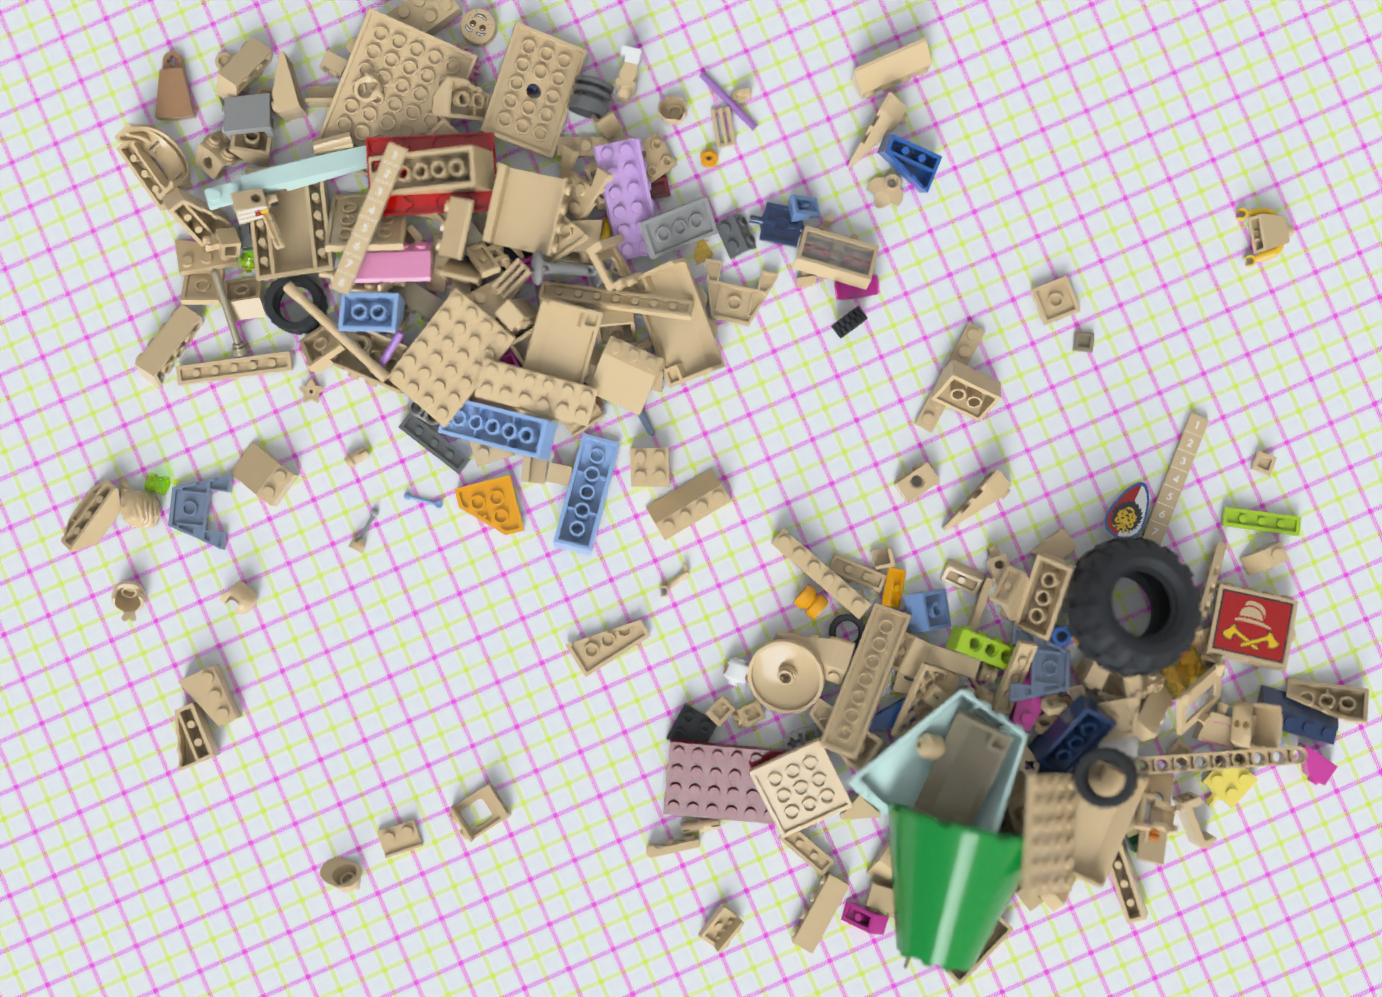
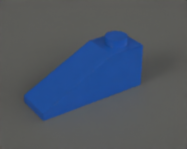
M906 697L875 713L869 729L893 728ZM913 707L909 708L908 714L913 711ZM915 716L909 720L910 724L915 721Z

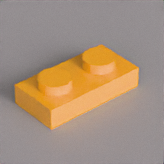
M888 568L882 605L895 608L900 607L906 570Z

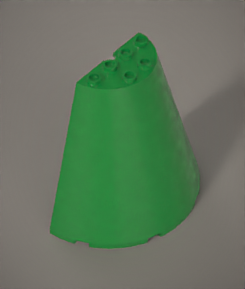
M889 801L888 820L896 949L900 951L901 956L921 960V964L933 967V964L941 966V969L946 971H952L954 968L969 972L974 967L1022 880L1024 833L1021 836L1002 834L938 819L922 812H915L914 809L907 805Z

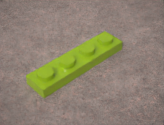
M1223 507L1221 526L1299 536L1301 517L1232 507Z

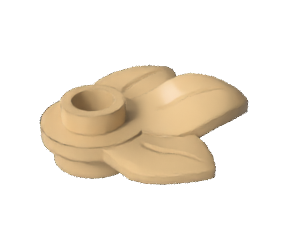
M894 173L887 174L884 178L876 177L872 179L866 188L867 191L875 193L874 202L876 208H883L890 202L898 207L904 197L900 188L901 179ZM893 180L895 186H889L888 181Z

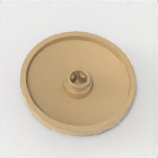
M777 639L764 644L756 651L748 667V683L753 695L762 705L778 713L794 714L807 710L818 700L825 683L824 668L818 656L805 644L791 639Z

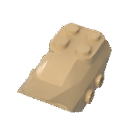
M344 331L352 340L358 335L367 336L371 340V349L367 354L377 363L394 337L387 333L383 336L375 331ZM361 341L359 347L364 348L365 342ZM399 343L384 369L390 373L409 347ZM346 347L332 358L334 363L332 365L349 372L347 376L357 380L359 377L366 379V384L376 387L378 384L401 394L402 391L388 379L384 383L379 379H373L369 368Z

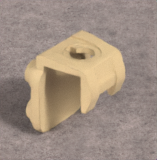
M220 130L206 136L203 142L199 144L194 163L211 178L218 180L227 174L223 169L225 165L232 166L243 161V159L230 152L231 141Z

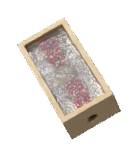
M805 225L793 269L866 290L872 279L879 246Z

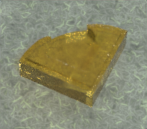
M704 239L700 240L695 248L694 258L697 265L705 261L706 258L713 256Z

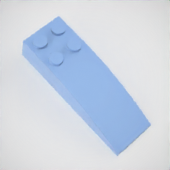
M467 400L447 427L439 425L438 433L538 459L549 460L558 423Z
M583 433L553 541L554 547L589 556L592 555L620 442Z

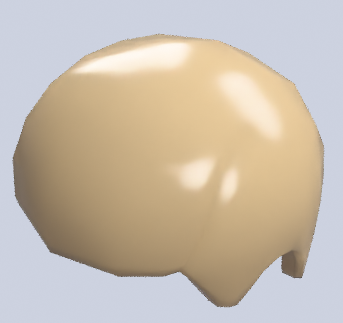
M667 96L664 101L658 103L657 111L665 123L676 125L687 117L688 107L680 97Z

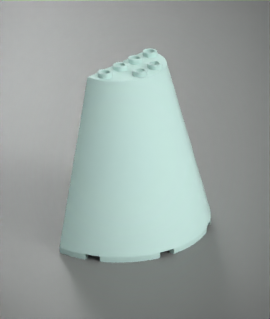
M961 689L851 778L848 784L862 798L877 810L879 809L882 813L886 814L887 817L889 801L907 805L913 809L935 760L925 759L918 755L915 746L916 741L924 733L938 735L945 740L959 708H963L1013 737L971 826L997 832L1028 735L1024 733L1025 729L1016 723L1013 725L1008 722V717L1001 712L994 713L991 711L992 706L983 700L980 702L974 698L976 695L968 689H965V691Z

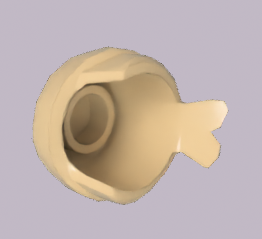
M126 580L118 583L111 594L114 607L124 612L121 617L123 621L128 619L136 621L135 612L143 607L146 600V593L143 587L134 581Z

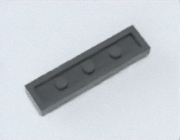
M410 412L398 427L458 474L463 471L471 460Z

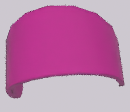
M872 274V279L866 290L841 282H834L837 300L856 299L880 293L879 279L876 274Z

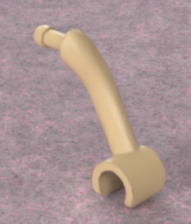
M687 563L683 564L685 573L675 577L666 586L658 588H666L667 590L665 595H660L661 597H666L672 587L690 575L691 572H688Z

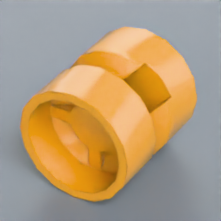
M808 584L792 603L799 609H805V614L814 620L827 606L829 601L822 595H816V590Z

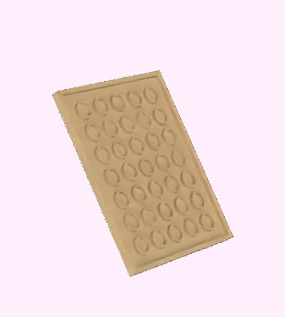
M369 8L317 140L351 132L355 147L366 145V138L427 135L443 118L442 116L432 115L433 95L447 77L469 80L478 56ZM366 71L376 76L383 87V98L378 97L370 103L362 102L354 93L355 83L358 79L365 76ZM361 83L358 87L359 95L363 98H369L377 83ZM444 117L451 124L453 118ZM367 168L356 171L363 176L368 174Z

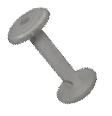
M537 250L532 256L531 271L533 273L531 278L536 285L541 283L543 274L590 276L592 286L598 288L602 283V279L593 262L591 265L544 262L543 254L540 250Z

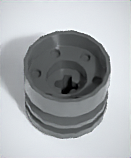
M576 75L574 79L576 84L572 86V89L578 94H571L569 96L567 109L585 118L591 119L590 116L594 114L600 119L607 114L608 105L602 101L611 100V95L609 94L613 93L614 86L594 76Z

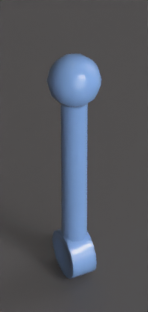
M409 492L404 493L403 496L406 500H417L435 505L436 508L443 506L441 501L435 502L411 495Z

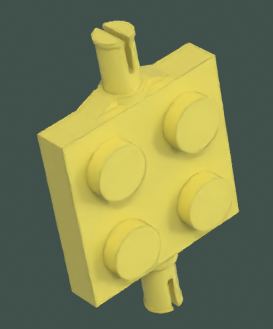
M1222 759L1217 763L1218 766L1221 765ZM1234 759L1236 764H1240V761ZM1248 768L1211 770L1201 781L1212 793L1205 803L1211 807L1219 799L1233 808L1258 779L1250 773Z

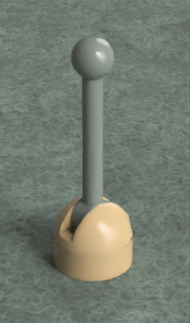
M378 509L371 510L372 515L360 537L351 540L349 547L361 553L363 552L366 545L363 538L374 517L379 514Z

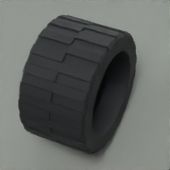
M302 275L278 278L268 287L264 297V308L271 322L278 326V328L296 335L308 334L322 325L310 313L299 322L286 320L281 314L280 302L286 293L283 290L284 286L291 281L297 287L307 289L312 295L313 304L327 316V297L323 289L314 281Z
M1104 747L1091 750L1083 755L1075 766L1074 785L1082 799L1092 806L1113 808L1122 805L1134 795L1138 787V769L1131 757L1119 749ZM1100 759L1115 761L1124 772L1125 782L1123 788L1113 796L1099 795L1090 786L1088 780L1089 769L1093 763Z

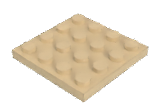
M368 193L332 194L324 245L326 252H341L345 250ZM408 215L381 217L367 251L404 250Z
M820 737L749 769V773L782 838L853 807L826 749L819 745Z

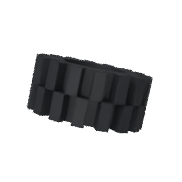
M857 306L831 327L841 339L866 321L868 317Z

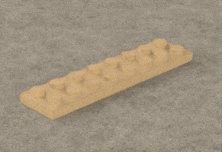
M878 603L874 604L819 745L821 747L857 760L909 626L911 615Z

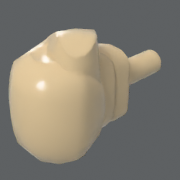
M971 678L970 681L977 689L974 692L975 698L980 702L983 700L992 705L995 698L994 693L985 684L980 686L976 679Z

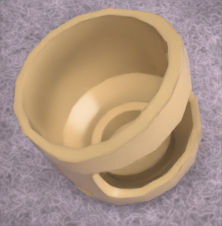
M239 580L219 600L224 604L234 600L239 604L235 612L246 614L256 605L258 595L246 583Z

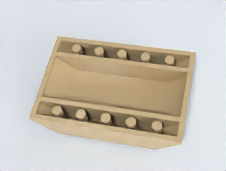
M275 166L245 170V175ZM327 180L290 191L283 189L264 195L276 194L279 205L268 207V212L274 215L275 222L279 227L286 246L279 250L275 248L263 218L250 222L256 280L261 281L334 270L336 252H326L324 247L330 213Z

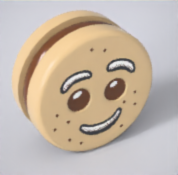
M480 8L472 9L465 13L461 19L460 29L462 35L470 45L484 47L495 39L497 26L493 16L488 11Z

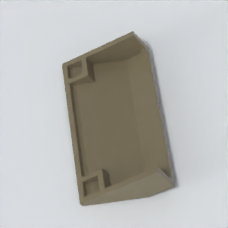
M959 708L944 740L946 746L945 753L938 760H935L913 807L915 812H922L938 819L972 826L1013 737L978 715Z

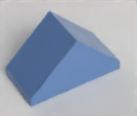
M790 195L788 208L791 222L821 216L817 198Z

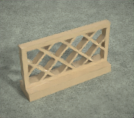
M921 663L891 734L902 738L936 710L924 700L921 705H917V702L921 700L929 687L925 688V684L930 681L931 685L934 683L948 695H951L959 675L943 668ZM928 669L929 675L923 678L926 670ZM920 689L921 693L916 696L917 690ZM913 706V711L908 714L909 708ZM915 716V721L910 724L909 720ZM905 724V728L900 731L901 726Z

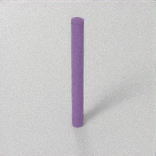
M705 71L699 76L730 106L752 131L757 128L758 125Z

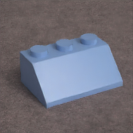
M350 292L349 296L342 293L338 330L396 332L403 320L405 300L399 293Z

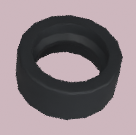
M843 614L837 616L829 626V637H837L836 628L841 622L851 621L858 628V637L854 641V649H857L865 629L864 624L854 615Z

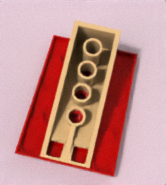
M495 133L366 138L369 190L388 143L391 142L408 150L381 217L448 213L444 212L446 200L450 201L451 197L474 201L473 212L489 211L497 175Z

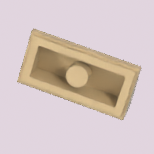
M949 559L940 580L976 595L984 580V574Z

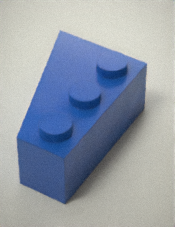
M884 134L877 152L919 193H928L942 156L894 134Z

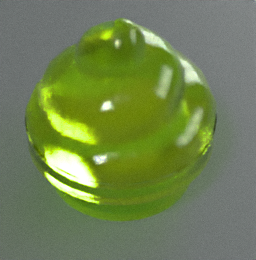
M243 253L239 262L246 273H250L255 269L254 254Z

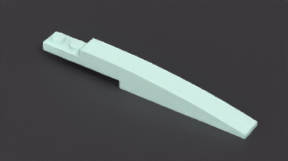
M366 145L240 176V180L206 189L204 192L210 210L233 204L230 193L258 188L263 190L264 195L283 189L290 191L366 169Z

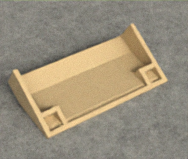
M686 258L669 261L643 273L637 279L638 283L632 286L634 293L694 301L691 321L642 314L656 354L664 359L662 370L669 388L726 367Z
M542 296L522 368L583 384L603 313L562 300ZM512 406L520 414L572 424L569 421Z
M1100 759L1092 764L1088 772L1090 786L1099 795L1113 796L1123 788L1125 782L1124 772L1118 765ZM1139 775L1138 787L1134 795L1127 802L1113 808L1092 806L1087 801H1084L1076 790L1077 807L1075 811L1073 876L1098 888L1104 886L1148 784V778Z

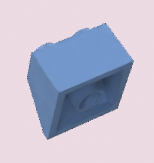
M945 588L904 595L906 612L911 615L909 623L910 633L929 632L951 626Z

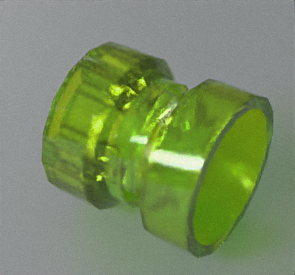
M150 472L146 478L144 489L149 492L157 491L158 494L165 496L169 490L171 479L166 476L160 478L156 473Z

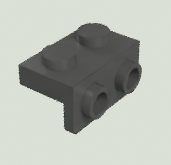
M733 214L716 223L717 231L730 259H734L749 250L757 248L755 238L750 233L747 227V220L742 214Z

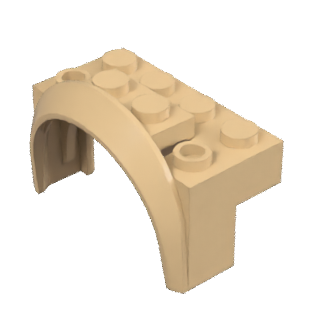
M128 123L115 136L118 142H122L116 148L160 211L167 210L162 198L175 188L188 193L194 187L190 182L191 171L185 153L170 136L150 125ZM157 141H159V143H158L152 150H150V148H151ZM151 156H152V157L160 164V166L163 168V170H164V172L166 173L168 179H166V177L163 175V173H162L161 170L158 168V166L156 165V163L153 161V159L151 158Z

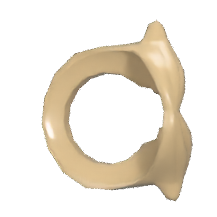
M366 71L365 76L358 79L355 83L354 93L356 97L365 103H370L378 97L383 98V87L379 79ZM376 82L377 86L369 98H363L359 95L358 87L361 83Z

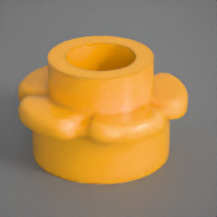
M706 149V151L700 154L701 164L704 167H714L719 159L718 154L713 149Z

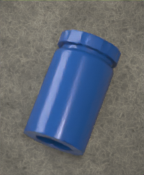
M1054 625L1050 641L1059 646L1067 645L1072 638L1068 629L1060 625Z

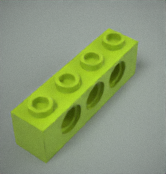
M964 624L961 627L953 626L946 645L947 648L1006 670L1015 646L1011 645V643H1008L1007 646L1003 644L1005 640L994 636L993 639H989V634L979 630L977 633L972 632V627Z

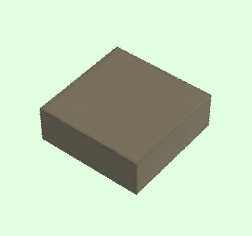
M1075 331L1072 351L1092 353L1094 333Z

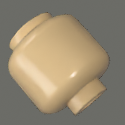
M930 733L922 734L915 745L918 755L930 760H938L945 753L946 749L942 737Z

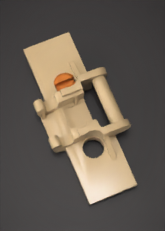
M1172 774L1146 775L1149 781L1139 802L1137 820L1134 823V828L1138 829L1139 832L1137 860L1164 865L1167 834L1178 833V826H1173L1174 815L1180 812V805L1170 806L1174 777ZM1154 793L1159 794V795L1161 796V798H1162V801L1159 800V799L1157 798V796H1156V795H1153V794H1154ZM1149 803V820L1148 824H1145L1144 821L1146 804Z

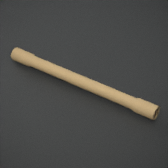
M290 281L284 286L283 290L292 299L304 307L367 366L370 372L382 383L390 377L391 374L375 362L346 333L339 331L338 326L313 304L294 283Z

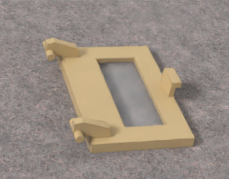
M1224 659L1212 666L1176 698V734L1181 736L1197 721L1205 725L1211 720V716L1206 713L1221 700V676L1227 667Z

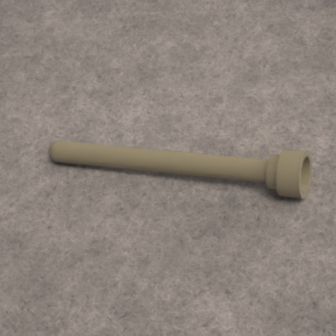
M214 268L211 274L234 342L232 344L233 355L235 357L244 356L249 352L247 344L241 341L219 270Z

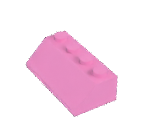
M424 241L417 242L416 244L405 242L404 250L367 251L354 283L431 281L434 269L433 245Z

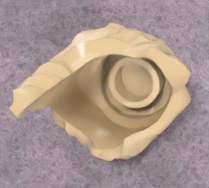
M122 477L119 482L121 495L120 511L123 520L132 527L142 529L154 528L161 516L159 500H156L155 496L150 492L145 493L140 490H132L129 483L126 482V478Z

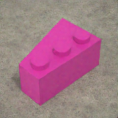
M1030 667L1022 685H1030ZM1048 695L1016 701L1009 720L1030 732L1043 710L1040 707L1043 697Z

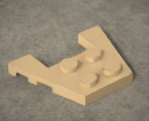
M563 144L559 178L569 179L572 186L570 196L567 195L566 203L568 204L567 213L577 220H586L596 205L595 200L599 194L604 193L606 183L608 181L611 182L614 175L604 168H597L593 183H590L573 171L579 151L570 145Z
M706 258L705 266L711 319L749 327L779 274L762 270L758 289L719 282L723 262Z
M1143 676L1123 678L1127 698L1097 703L1116 722L1113 729L1100 742L1136 736ZM1084 684L1071 686L1067 690L1068 695L1070 694L1073 701L1080 694L1087 697Z

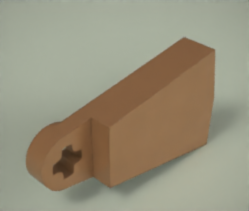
M175 51L167 52L164 55L162 69L159 70L155 118L158 120L179 121L197 118L184 60ZM172 57L178 60V62H176L174 66H172V64L169 63V61L172 60Z

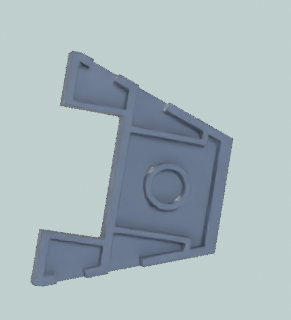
M225 475L223 477L172 487L168 526L225 550L227 532L208 531L207 528L211 491L232 492L233 475Z
M1013 627L1011 645L1016 646L1017 641L1022 640L1035 643L1038 648L1030 665V685L1011 683L1009 685V702L1012 703L1067 691L1070 678V651L1049 641L1039 639L1035 635L1021 631L1018 627Z

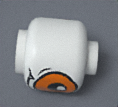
M733 656V659L727 660L723 670V676L727 678V683L738 686V683L746 682L749 670L748 661Z

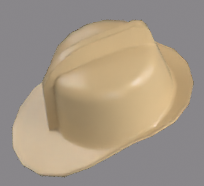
M332 858L322 865L320 876L323 881L335 886L340 891L351 892L354 889H360L362 868L360 865L344 858Z

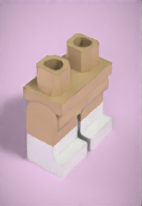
M622 45L621 57L624 65L619 71V78H616L615 85L618 92V102L629 104L631 95L636 96V85L643 58L641 49Z

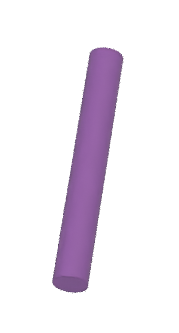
M397 330L378 362L383 368L404 335L401 330ZM373 373L371 374L373 379H378Z

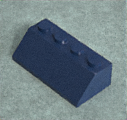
M1261 685L1257 703L1281 706L1282 731L1334 745L1339 727L1338 718L1287 698L1285 691Z
M1080 694L1031 746L1036 762L1056 773L1072 772L1080 758L1093 750L1113 729L1116 722L1095 701Z

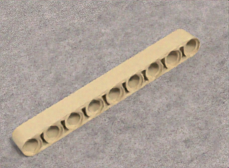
M1294 746L1279 747L1277 752L1280 758L1277 762L1273 759L1274 752L1251 749L1137 757L1133 760V763L1137 767L1138 762L1141 760L1145 764V768L1143 771L1138 769L1137 773L1139 775L1301 764L1306 761L1308 754L1303 747ZM1294 750H1296L1299 754V758L1297 760H1295L1292 756ZM1255 753H1258L1260 755V761L1258 763L1254 761ZM1236 754L1241 757L1240 764H1236L1234 761ZM1217 755L1222 759L1220 766L1215 763ZM1197 757H1200L1203 761L1201 767H1198L1195 763ZM1178 758L1182 759L1183 761V767L1181 769L1176 766V760ZM1159 759L1164 762L1162 770L1157 768V761Z

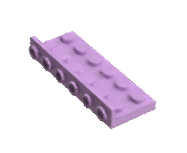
M636 137L594 146L593 150L597 168H604L614 175L612 181L606 183V190L603 193L612 237L621 234L625 240L617 246L624 260L648 255L638 222L655 216V203L650 195L651 183L646 176L647 164L642 156L643 144Z

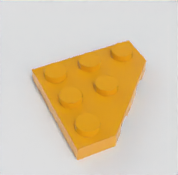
M511 475L454 489L459 508L504 535L525 531Z

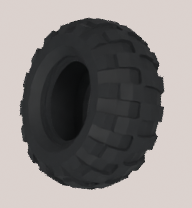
M1130 536L1118 537L1098 544L1081 556L1075 564L1076 568L1068 583L1067 596L1063 599V613H1067L1069 624L1066 627L1070 636L1075 637L1079 643L1078 649L1088 659L1093 658L1097 662V666L1111 673L1118 672L1123 676H1142L1158 673L1160 670L1170 668L1181 659V654L1189 650L1197 636L1195 629L1200 626L1202 611L1198 610V602L1202 598L1200 589L1195 588L1191 578L1194 577L1192 571L1186 564L1180 563L1178 560L1180 556L1168 547H1160V544L1156 543V541ZM1121 577L1135 581L1143 588L1149 598L1151 619L1146 631L1141 636L1134 635L1123 628L1114 614L1112 594L1116 583Z

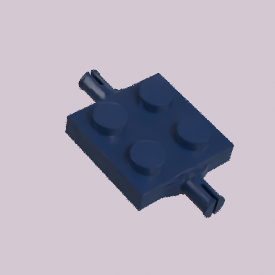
M767 202L762 217L751 214L749 220L751 223L760 224L761 233L759 241L793 248L797 247L798 238L805 227L803 220L791 222L788 206Z

